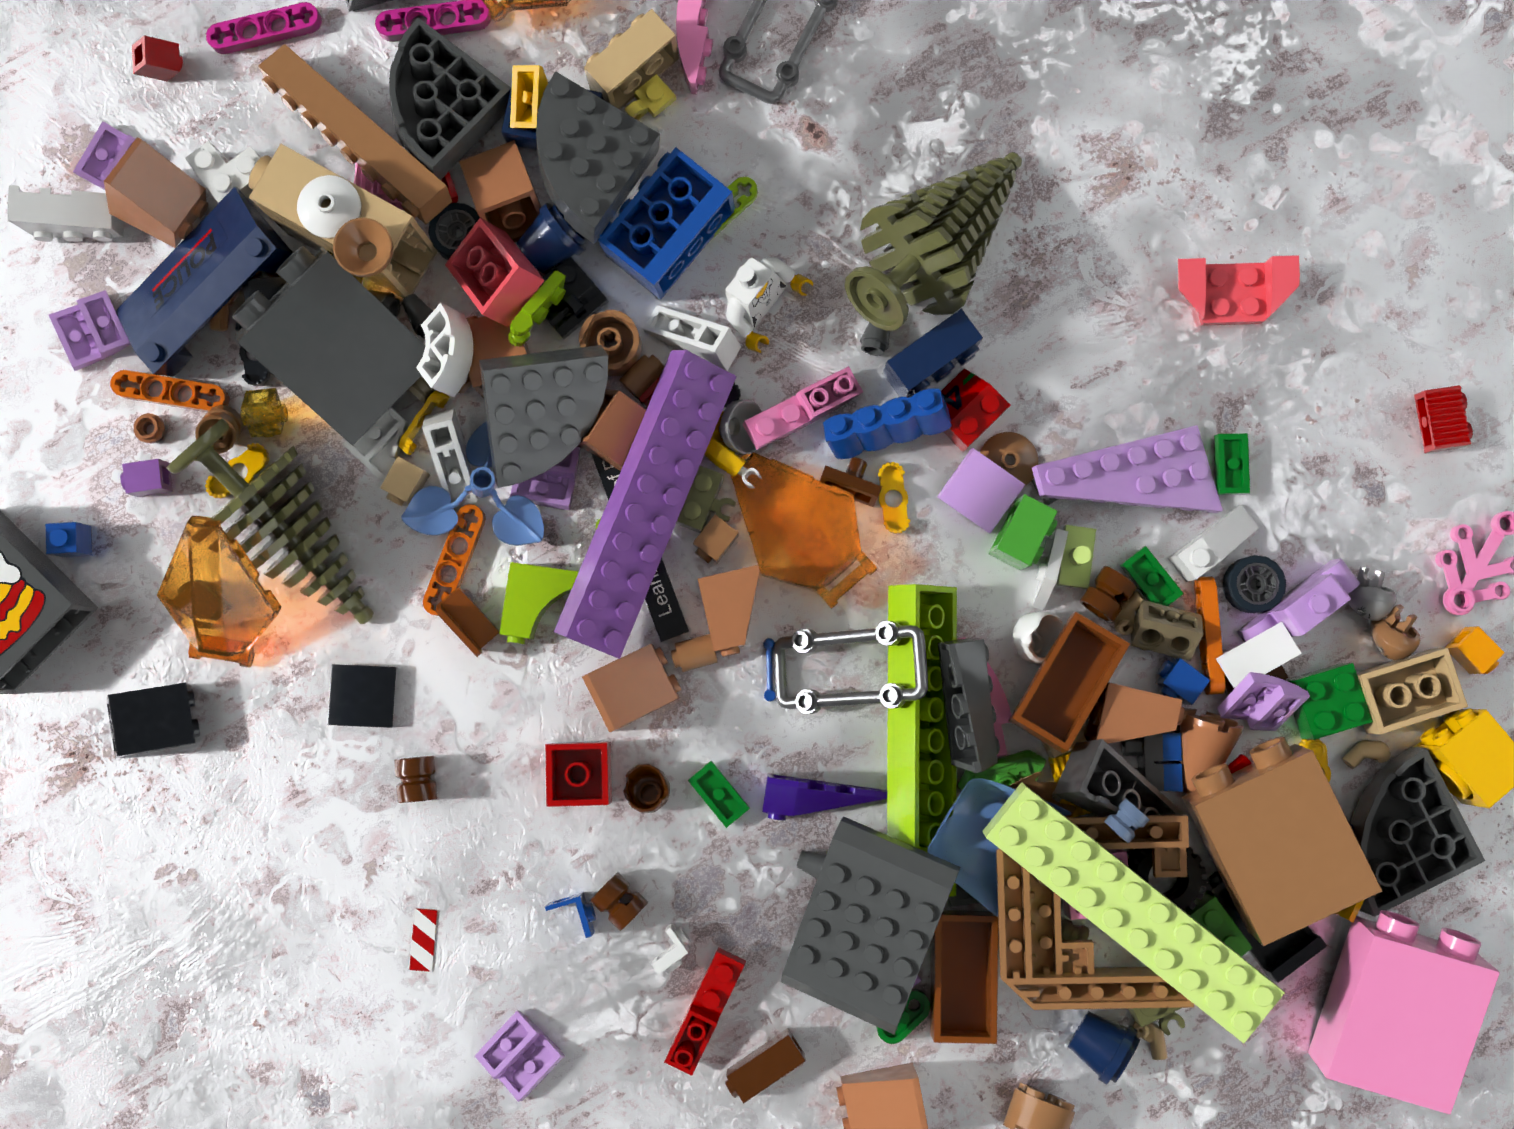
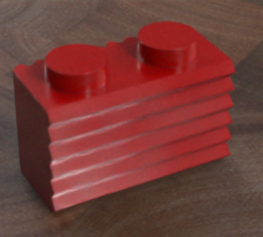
M1460 385L1424 390L1414 395L1424 453L1458 449L1471 445L1470 439L1473 436V429L1471 424L1466 421L1467 397L1461 392L1462 387Z

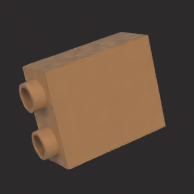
M1277 737L1252 748L1249 754L1254 763L1232 774L1227 764L1216 765L1196 774L1191 779L1196 790L1182 797L1247 932L1263 946L1382 892L1314 752L1297 744L1289 746L1285 737Z

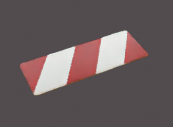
M414 910L410 970L432 971L437 910Z

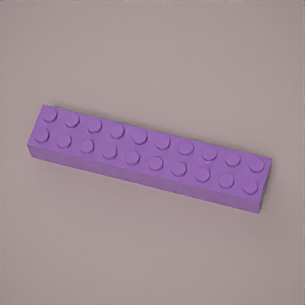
M673 350L670 352L554 633L618 659L621 658L737 376L688 350Z

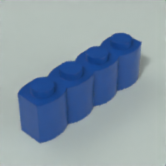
M935 388L922 390L911 398L898 397L891 399L882 406H866L855 411L853 414H838L823 422L825 440L837 459L853 458L864 450L878 451L890 446L893 442H910L922 434H939L952 426L949 409L941 390Z

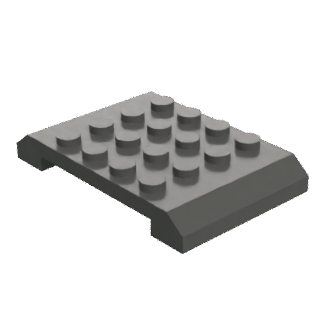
M843 816L830 843L783 970L781 982L887 1032L895 1034L961 867Z

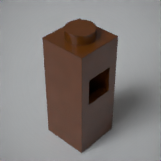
M787 1028L728 1068L726 1074L728 1080L725 1081V1084L734 1098L739 1096L744 1104L806 1061L805 1053Z

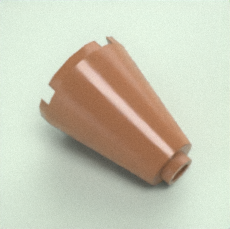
M1184 708V717L1180 725L1182 761H1179L1182 764L1184 793L1189 794L1196 790L1191 780L1196 774L1210 767L1226 763L1243 732V725L1238 726V722L1235 720L1221 718L1220 715L1207 711L1206 714L1198 716L1196 715L1197 709Z

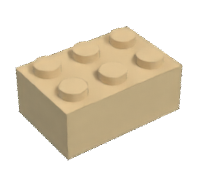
M653 9L649 10L646 14L638 15L631 23L629 29L623 34H616L610 40L607 48L601 53H594L587 60L584 70L590 90L602 92L606 102L618 109H622L635 97L634 92L656 74L660 76L679 59L676 35Z
M1432 648L1401 660H1394L1356 672L1373 721L1363 725L1366 734L1381 735L1468 707L1448 648Z

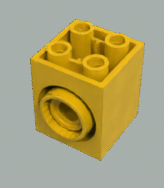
M1460 709L1447 713L1442 718L1444 722L1437 728L1433 727L1425 731L1419 737L1421 741L1414 747L1427 748L1449 792L1461 804L1490 808L1514 788V741L1485 709Z

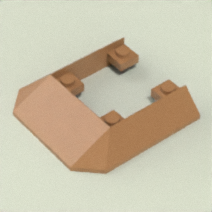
M1188 815L1146 816L1150 821L1144 827H1139L1134 831L1135 837L1129 844L1104 822L1108 816L1067 817L1105 849L1152 848V867L1155 878L1187 877L1186 848H1189ZM998 848L996 850L1000 978L1033 1010L1194 1007V1003L1148 967L1094 968V942L1092 939L1062 940L1060 896Z

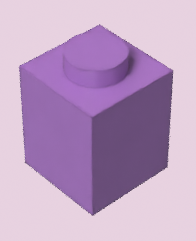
M152 459L122 464L123 473L120 475L122 488L126 494L135 497L173 492L171 472L166 468L170 463L161 459Z

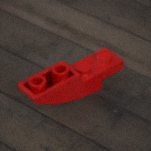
M718 947L687 1010L664 1063L691 1076L693 1075L718 1024L719 1017L745 966L746 960Z

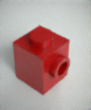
M144 35L132 45L133 74L168 82L180 73L183 59L179 53V43Z

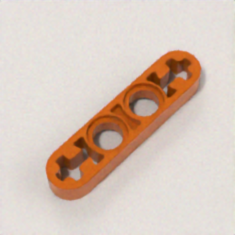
M129 370L116 372L110 381L111 389L116 395L131 400L208 412L212 407L218 405L228 406L230 403V397L226 390L209 383ZM129 380L139 384L140 390L132 387L124 389L121 387V383ZM154 382H161L163 386L162 393L157 397H151L149 394L150 385ZM189 386L192 390V396L188 401L181 402L178 398V392L182 387ZM216 392V395L220 396V401L214 402L213 405L205 399H200L201 394L214 396Z
M464 505L457 512V525L449 532L423 598V606L431 615L438 616L434 610V604L431 603L432 597L438 598L441 589L435 588L437 583L443 587L452 588L450 593L461 586L486 521L485 513L476 505ZM474 510L475 516L479 519L477 523L472 522L469 526L468 531L474 532L471 538L467 534L457 531L459 527L464 530L466 529L468 521L464 519L465 514H471ZM457 538H464L468 542V549L464 554L457 555L452 549V544ZM446 566H453L457 571L456 579L450 583L444 582L441 578V571ZM444 591L441 600L445 599L450 593Z
M1213 576L1199 577L1194 582L1196 613L1202 615L1203 636L1199 642L1201 672L1210 680L1204 691L1206 695L1223 694L1225 691V673L1216 658L1223 655L1216 581Z

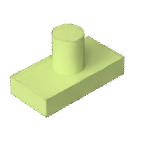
M1065 525L1064 530L1068 531L1057 585L1088 589L1096 529Z

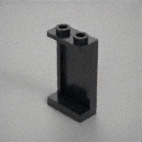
M1218 870L1207 878L1208 883L1206 887H1202L1206 893L1217 898L1253 947L1249 951L1267 977L1277 983L1327 947L1323 939L1313 933L1309 926L1263 946L1247 932Z

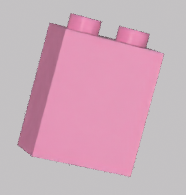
M1381 910L1377 922L1356 916L1354 923L1351 922L1308 1054L1327 1079L1451 1115L1500 972L1478 954L1482 943L1476 938L1460 931L1442 928L1437 940L1417 934L1420 926L1419 923L1395 912Z

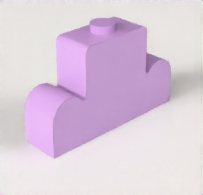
M1341 558L1330 560L1285 594L1280 603L1274 608L1260 613L1236 632L1246 642L1276 624L1283 622L1291 637L1302 636L1351 600L1348 594L1357 588L1360 582Z

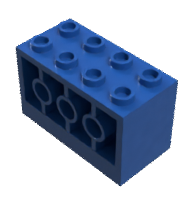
M677 147L671 153L667 152L662 156L657 165L658 169L651 177L648 175L642 180L638 187L639 192L632 200L629 198L622 204L618 217L613 223L609 222L598 239L606 257L659 300L665 296L714 237L715 232L735 210L732 191Z

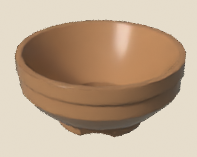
M356 218L346 222L338 230L333 241V252L338 264L348 273L358 277H371L381 273L389 265L393 256L394 246L388 230L374 219ZM366 244H373L377 249L376 256L369 261L362 260L359 256L361 247Z

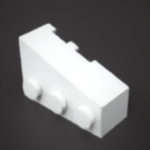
M8 185L7 221L29 233L37 241L51 242L53 238H63L67 241L80 242L82 238H93L97 241L108 242L112 241V237H123L124 221L109 214L106 193L71 190V194H51V188L41 187L40 193L23 192L18 185Z

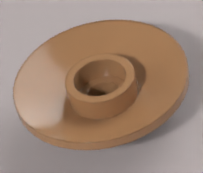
M1002 432L988 439L981 448V454L1020 480L1025 486L1034 478L1032 467L1038 465V454L1034 445L1023 435L1014 432ZM1006 455H1012L1015 458L1014 465H1008L1005 462Z

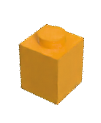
M1479 626L1465 627L1444 647L1448 648L1450 655L1469 674L1490 673L1499 665L1498 659L1505 653Z

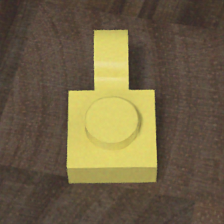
M656 74L634 92L637 101L631 102L624 111L638 121L648 112L655 118L676 101V95Z

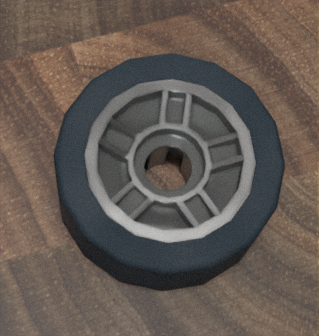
M451 203L429 222L428 234L430 240L443 258L449 260L480 217L477 211L465 203ZM460 229V231H463V235L457 238L455 237L457 234L456 230Z
M1253 555L1238 559L1228 567L1223 577L1222 587L1225 598L1234 608L1241 612L1254 614L1271 610L1280 603L1285 594L1286 579L1283 570L1275 561L1266 556ZM1257 579L1256 587L1258 590H1253L1250 587L1251 580Z

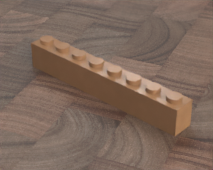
M286 44L282 45L258 65L264 77L261 81L270 93L274 95L277 92L281 96L283 103L292 112L297 110L301 113V118L311 129L315 127L319 129L321 136L331 147L337 145L341 149V154L350 164L357 163L369 181L372 183L377 181L382 185L381 189L392 201L395 199L400 201L404 211L412 215L414 219L418 217L424 224H428L452 202L447 186Z

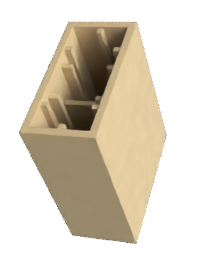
M280 144L272 158L265 155L254 165L249 176V187L253 190L249 198L288 235L317 251L323 247L335 258L333 252L334 238H321L310 233L299 219L297 202L303 188L313 179L326 175L341 176ZM350 182L357 190L361 199L360 218H370L381 223L388 230L394 246L393 256L389 265L381 273L366 278L402 298L413 294L438 251L412 215ZM325 199L321 203V207L327 208L331 204V199ZM373 244L362 246L359 251L360 258L364 261L372 260L377 253L376 246Z

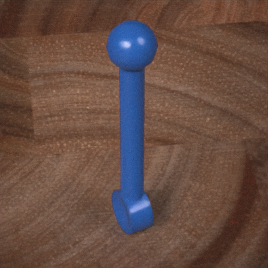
M767 638L763 642V646L766 649L767 690L764 693V698L767 701H773L776 698L775 691H773L772 649L775 642L771 638Z

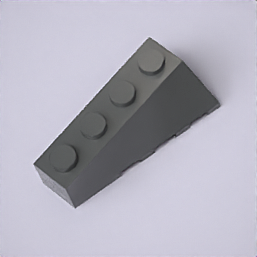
M979 638L938 642L951 765L974 773L983 772L998 763L997 754L1000 750L999 741L994 731L996 712L991 705L990 693L992 692L993 684L987 670V662L989 660L988 647L984 643V639Z

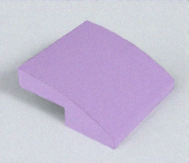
M102 121L73 173L105 190L104 180L135 141V138L130 135L127 136Z
M106 290L76 300L78 305L49 314V318L74 371L97 363L131 345Z
M576 447L564 460L543 474L512 485L510 497L514 495L524 496L535 505L570 511L580 447Z
M971 448L937 497L990 534L1025 484L983 454Z
M1250 672L1217 709L1221 718L1247 720L1250 730L1276 731L1310 695L1303 688L1283 679Z
M516 1011L479 1050L475 1057L493 1079H499L519 1102L523 1101L565 1055L521 1011Z

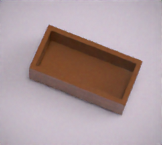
M1075 611L1068 618L1008 721L1060 753L1068 752L1130 643Z
M943 910L931 941L930 1035L934 1043L997 1044L998 917L990 911Z

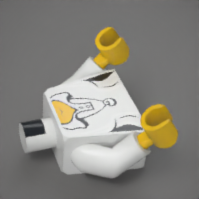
M751 257L737 270L736 276L725 290L728 302L726 310L727 320L742 337H746V347L758 353H761V350L758 349V342L769 345V339L764 335L754 333L752 330H754L786 289L787 283L790 282L791 289L802 296H807V294L801 291V287L805 282L813 286L812 280L801 274L795 275V271L776 257L763 258L759 262Z

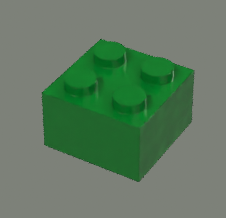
M1339 663L1285 680L1303 688L1310 695L1293 713L1301 739L1316 740L1373 722L1353 663Z

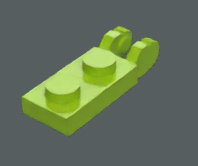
M554 271L522 307L510 324L509 343L515 347L525 344L530 339L532 327L535 324L540 325L544 321L552 304H559L566 292L563 289L566 278L564 274Z

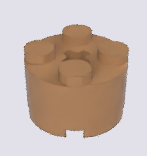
M611 309L595 313L585 320L580 329V348L602 345L608 354V376H623L640 359L642 341L633 320L623 312ZM615 339L617 344L607 348L605 342H612Z
M1020 1082L1019 1087L1014 1090L1003 1125L1009 1129H1070L1075 1115V1111H1073L1075 1105L1049 1093L1047 1099H1045V1093Z

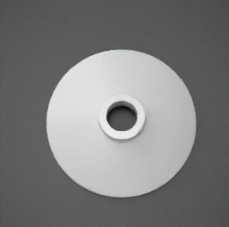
M333 175L321 176L313 179L303 188L298 198L297 212L301 223L310 233L321 238L332 239L335 238L338 230L346 222L360 218L361 199L357 190L347 180ZM325 199H331V204L327 208L321 207V203Z

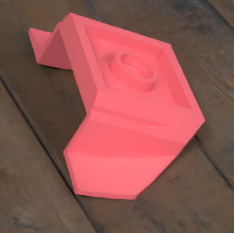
M1299 255L1272 256L1265 263L1206 264V258L1178 259V290L1198 312L1202 326L1261 324L1286 301L1300 284Z

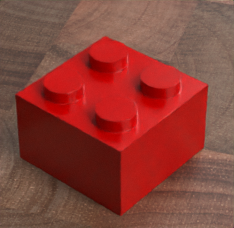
M611 741L545 744L547 807L609 805L612 803Z

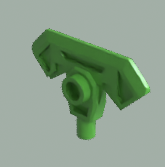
M1029 749L998 758L997 764L983 772L974 773L965 770L958 783V788L963 790L967 782L976 778L992 780L1009 786L1019 781L1020 778H1025L1042 771L1046 764V759Z

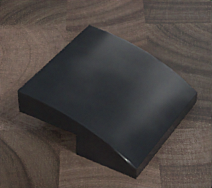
M331 664L327 725L392 728L396 667Z

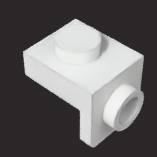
M670 924L665 930L674 945L653 959L651 966L658 975L664 970L669 974L683 963L681 958L689 953L690 947L687 944L691 941L681 927L676 929L673 924Z

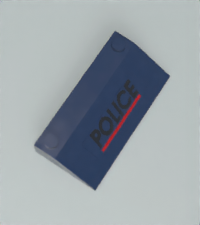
M234 187L116 310V314L134 352L154 375L174 377L193 358L192 354L185 347L189 341L258 271L275 274L278 268L293 253L237 187Z

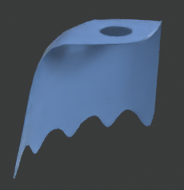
M976 778L967 782L948 811L928 846V853L961 867L955 883L998 917L996 850L998 847L989 841L982 831L1016 789L992 780ZM1048 802L1064 816L1071 815L1070 811ZM954 810L953 815L950 818H948L951 811Z

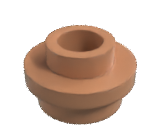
M143 414L134 423L135 436L142 442L155 443L164 435L165 424L155 414ZM153 424L154 431L148 434L147 427Z

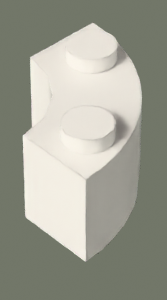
M440 303L421 324L425 334L426 346L423 357L416 368L432 389L455 397L466 383L470 371L474 348L473 336L464 314Z

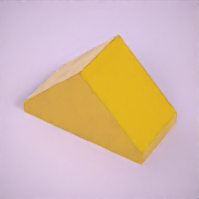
M513 65L510 128L536 129L538 109L544 90L548 85L545 72L540 65Z

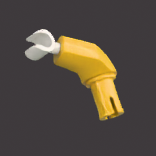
M722 411L704 455L712 463L733 477L737 473L741 475L744 484L748 488L754 489L755 487L747 482V478L749 475L755 474L758 478L762 479L761 475L754 468L746 469L743 466L746 461L729 449L723 442L719 433L721 416L724 412Z

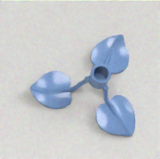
M487 421L474 431L467 442V459L470 464L479 468L472 471L470 485L465 487L461 495L451 503V496L445 489L437 486L425 487L412 497L407 509L401 516L402 521L407 526L419 533L426 535L448 533L458 522L457 513L453 508L459 506L467 495L472 492L477 497L482 498L490 495L500 509L492 519L493 532L500 541L508 545L518 546L539 543L543 540L544 536L543 519L538 508L531 500L524 496L514 495L508 499L506 505H503L497 495V491L494 490L495 476L490 470V467L493 469Z

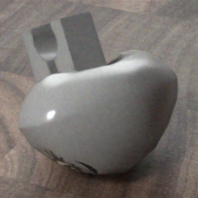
M1360 567L1357 577L1360 585L1348 594L1351 600L1347 603L1361 617L1370 621H1380L1388 616L1394 608L1397 600L1396 594L1393 590L1382 587L1385 572L1375 571L1374 579L1370 580L1368 578L1370 568Z

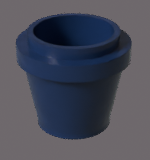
M545 203L539 209L540 214L517 241V245L522 253L542 273L575 254L581 255L586 250L584 243L587 241L585 237L575 231L564 219V215L555 204L552 206L549 203Z
M1088 1011L1067 1047L1099 1076L1098 1080L1107 1085L1110 1080L1116 1083L1135 1053L1140 1039L1136 1037L1138 1030L1131 1025L1125 1027Z

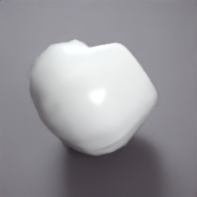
M1047 611L1033 612L1021 616L1013 629L1012 635L1017 654L1031 664L1041 665L1064 627L1062 620L1057 615Z

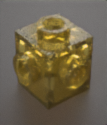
M269 388L246 391L241 405L240 416L243 426L248 427L251 438H268L281 435L284 422L288 421V411L286 405L281 404L277 389Z

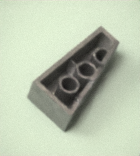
M1103 739L1075 743L1053 793L1099 817L1109 816L1110 814L1116 815L1119 810V804L1125 798L1145 816L1181 815L1182 813L1177 806Z

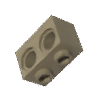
M1142 600L1133 624L1131 646L1191 661L1203 636L1202 615Z

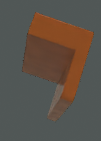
M457 587L436 605L438 616L476 657L482 653L481 648L500 632L460 587Z

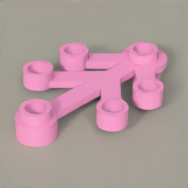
M1504 511L1494 515L1491 520L1493 530L1477 557L1471 539L1473 536L1471 527L1462 524L1451 529L1450 536L1454 542L1459 544L1466 575L1461 582L1456 568L1458 557L1454 551L1444 550L1437 553L1435 562L1440 568H1443L1448 589L1443 595V605L1449 613L1465 615L1473 609L1476 602L1489 599L1503 600L1509 596L1510 587L1505 582L1491 583L1486 589L1475 591L1473 589L1481 579L1506 573L1514 575V570L1510 567L1514 556L1506 558L1503 562L1488 565L1503 538L1514 534V512ZM1501 519H1503L1506 522L1505 529H1502L1500 527ZM1459 529L1464 530V539L1458 536ZM1444 554L1450 557L1448 565L1443 561ZM1497 586H1500L1502 589L1501 596L1495 593ZM1456 595H1458L1461 598V604L1459 606H1457L1454 602V597Z

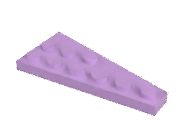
M1197 425L1032 467L1040 497L1092 500L1100 503L1114 502L1122 505L1154 508H1179L1187 511L1201 510L1209 513L1223 511Z

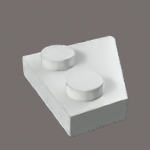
M390 407L353 446L348 441H345L343 445L383 482L399 455L401 449L398 446L399 440L407 430L409 423Z
M1057 528L1053 538H1047L1045 541L1042 556H1046L1045 563H1040L1036 576L1039 584L1032 605L1034 608L1044 610L1058 579L1068 531Z

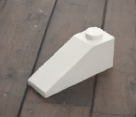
M658 305L643 328L645 333L677 350H688L728 371L741 348L729 327Z
M454 408L425 415L422 425L441 487L450 494L451 503L461 495L466 486L470 485V475L472 473L466 456L463 434ZM471 492L457 507L477 503L478 497Z
M1240 504L1168 559L1186 582L1197 580L1222 561L1258 530L1259 527Z

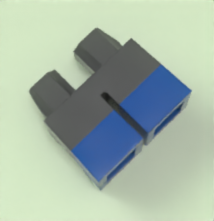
M1165 732L1122 741L1123 756H1137L1138 768L1135 769L1159 791L1183 792L1182 764L1175 762L1154 763V761H1182L1181 733Z

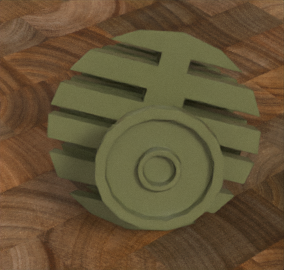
M1010 152L1004 158H995L985 164L975 166L973 169L965 170L958 175H953L943 181H938L930 186L906 194L901 198L891 200L884 205L872 208L862 219L860 231L876 223L879 226L876 227V231L868 234L861 240L864 253L867 254L882 246L889 245L883 249L884 253L875 256L869 262L871 267H856L845 278L844 287L847 297L855 310L875 327L886 331H893L900 328L906 322L909 311L907 303L912 306L934 297L937 302L929 304L922 310L933 315L954 314L963 307L974 281L970 282V280L976 276L977 266L981 264L982 257L985 256L986 247L991 241L993 231L996 229L999 221L998 218L1003 211L1001 205L1007 201L1010 188L1013 187L1016 179L1015 171L1022 164L1021 157L1015 152ZM894 267V269L891 272H888L886 274L882 273L883 271H886ZM914 281L912 283L913 287L903 292L900 290L904 284Z
M222 418L166 467L172 474H179L194 461H199L234 496L231 501L190 538L201 542L243 505L248 511L227 528L209 548L217 552L220 551L258 519L261 524L249 533L227 557L235 561L240 559L268 534L272 533L274 537L245 566L256 570L285 546L287 550L263 573L264 575L274 579L298 559L301 563L286 576L281 584L292 588L303 580L309 572H312L314 576L301 588L300 593L309 597L324 585L327 589L316 602L327 606L338 597L341 603L336 606L334 611L342 615L350 611L360 624H365L372 619L374 612L368 605H364L360 601L365 595L362 587L358 586L352 592L347 589L357 577L354 570L351 568L340 578L335 575L348 562L346 555L341 552L327 565L323 563L339 545L340 541L337 535L334 534L329 537L314 552L310 549L332 526L328 517L326 516L303 536L299 537L297 535L322 510L319 499L309 505L288 524L284 522L314 492L315 489L312 482L310 481L275 511L270 508L306 474L303 464H300L262 498L257 493L298 455L294 446L248 484L214 449V443L229 430V424Z

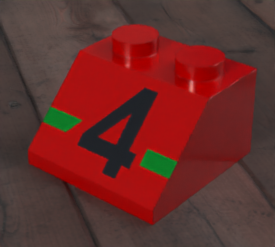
M964 368L941 390L949 409L952 424L944 433L964 452L1011 404L990 383Z

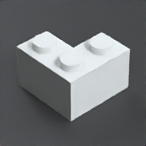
M207 141L185 157L186 161L218 203L234 187H237L250 202L252 201L249 198L253 191L249 187V176L261 156L251 146L229 162L210 141Z

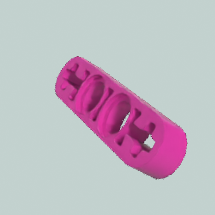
M461 0L386 10L377 16L375 26L384 40L395 42L400 41L407 31L402 27L404 25L402 19H404L408 29L415 17L424 16L427 19L426 24L441 35L485 29L491 22V14L487 4L482 0ZM479 9L481 12L479 19L474 20V10ZM460 11H463L465 14V22H462ZM446 12H452L456 15V19L452 24L444 25L440 22L441 16ZM389 21H393L395 24L392 26V31H387L385 28L388 26Z
M302 2L213 24L207 30L206 40L217 53L229 54L314 33L320 28L322 18L314 5ZM309 13L311 15V17H309L308 23H304L303 19H305L304 14ZM290 16H293V18L295 19L293 21L296 25L295 27H293V23L290 19ZM282 18L286 21V25L281 31H273L271 29L274 20ZM254 25L257 27V33L254 37H243V31L247 26ZM224 33L226 36L223 38L224 43L219 44L217 40L220 39V34ZM235 34L238 37L237 41L233 37Z

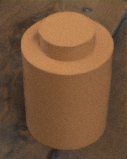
M653 354L649 358L643 355L619 381L639 400L640 396L661 376L665 366Z
M710 633L675 643L676 649L671 651L675 668L681 667L682 672L718 663Z

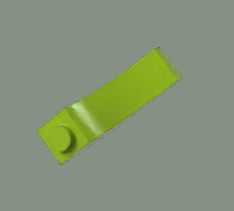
M510 562L499 634L507 636V642L525 644L526 639L534 640L535 632L542 616L553 603L570 593L578 571Z

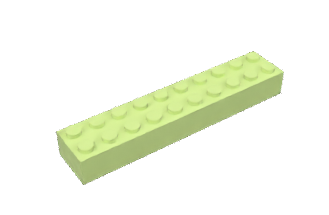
M1023 782L1020 783L982 832L989 841L1242 1043L1247 1041L1285 994L1273 981Z

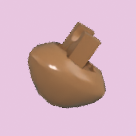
M1401 604L1396 605L1390 614L1382 620L1370 621V630L1377 649L1384 657L1391 660H1401L1410 656L1420 644V634L1412 627L1417 616L1411 614L1406 618V621H1400V612L1404 609V606Z

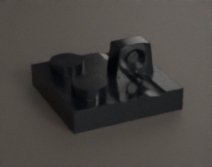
M572 257L559 263L543 276L545 281L554 271H559L566 276L563 289L566 290L565 295L558 305L552 304L549 307V312L546 316V320L563 339L580 327L589 316L595 314L609 302L607 297Z

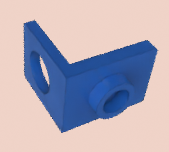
M584 892L549 902L545 906V910L548 911L576 902L585 937H592L595 933L592 923L596 921L595 911L592 903L587 904Z

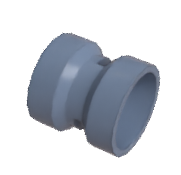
M1125 798L1119 804L1118 813L1116 815L1110 814L1104 822L1129 844L1135 837L1134 831L1139 827H1144L1150 819Z

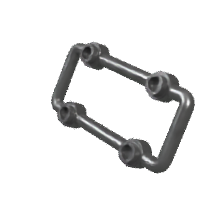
M754 0L736 36H731L724 42L723 52L725 57L719 68L721 80L765 103L774 104L780 101L786 89L792 88L798 83V66L825 13L834 10L838 0H814L816 7L789 60L780 63L776 69L777 83L772 92L730 72L734 63H739L745 59L747 54L746 40L767 1Z
M883 621L877 628L819 634L812 629H799L793 636L779 638L773 647L775 696L777 703L785 709H798L804 714H814L821 707L882 703L887 708H900L906 701L922 699L928 691L925 636L923 631L914 625L901 626L895 621ZM902 638H912L915 688L905 689L901 684L889 683L884 685L879 691L821 695L816 690L805 689L799 692L796 697H788L785 661V649L795 648L796 651L801 653H811L821 645L878 641L882 645L894 646L900 643Z

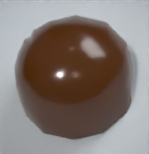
M641 764L627 772L626 786L623 793L631 808L641 813H654L668 801L670 783L664 772L650 764Z

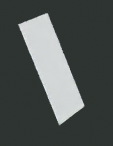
M1280 622L1221 655L1216 660L1235 689L1250 672L1266 674L1302 653L1283 622Z

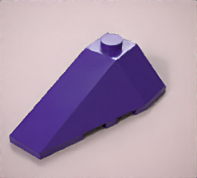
M767 773L762 812L768 813L769 819L785 821L786 815L797 816L887 799V790Z

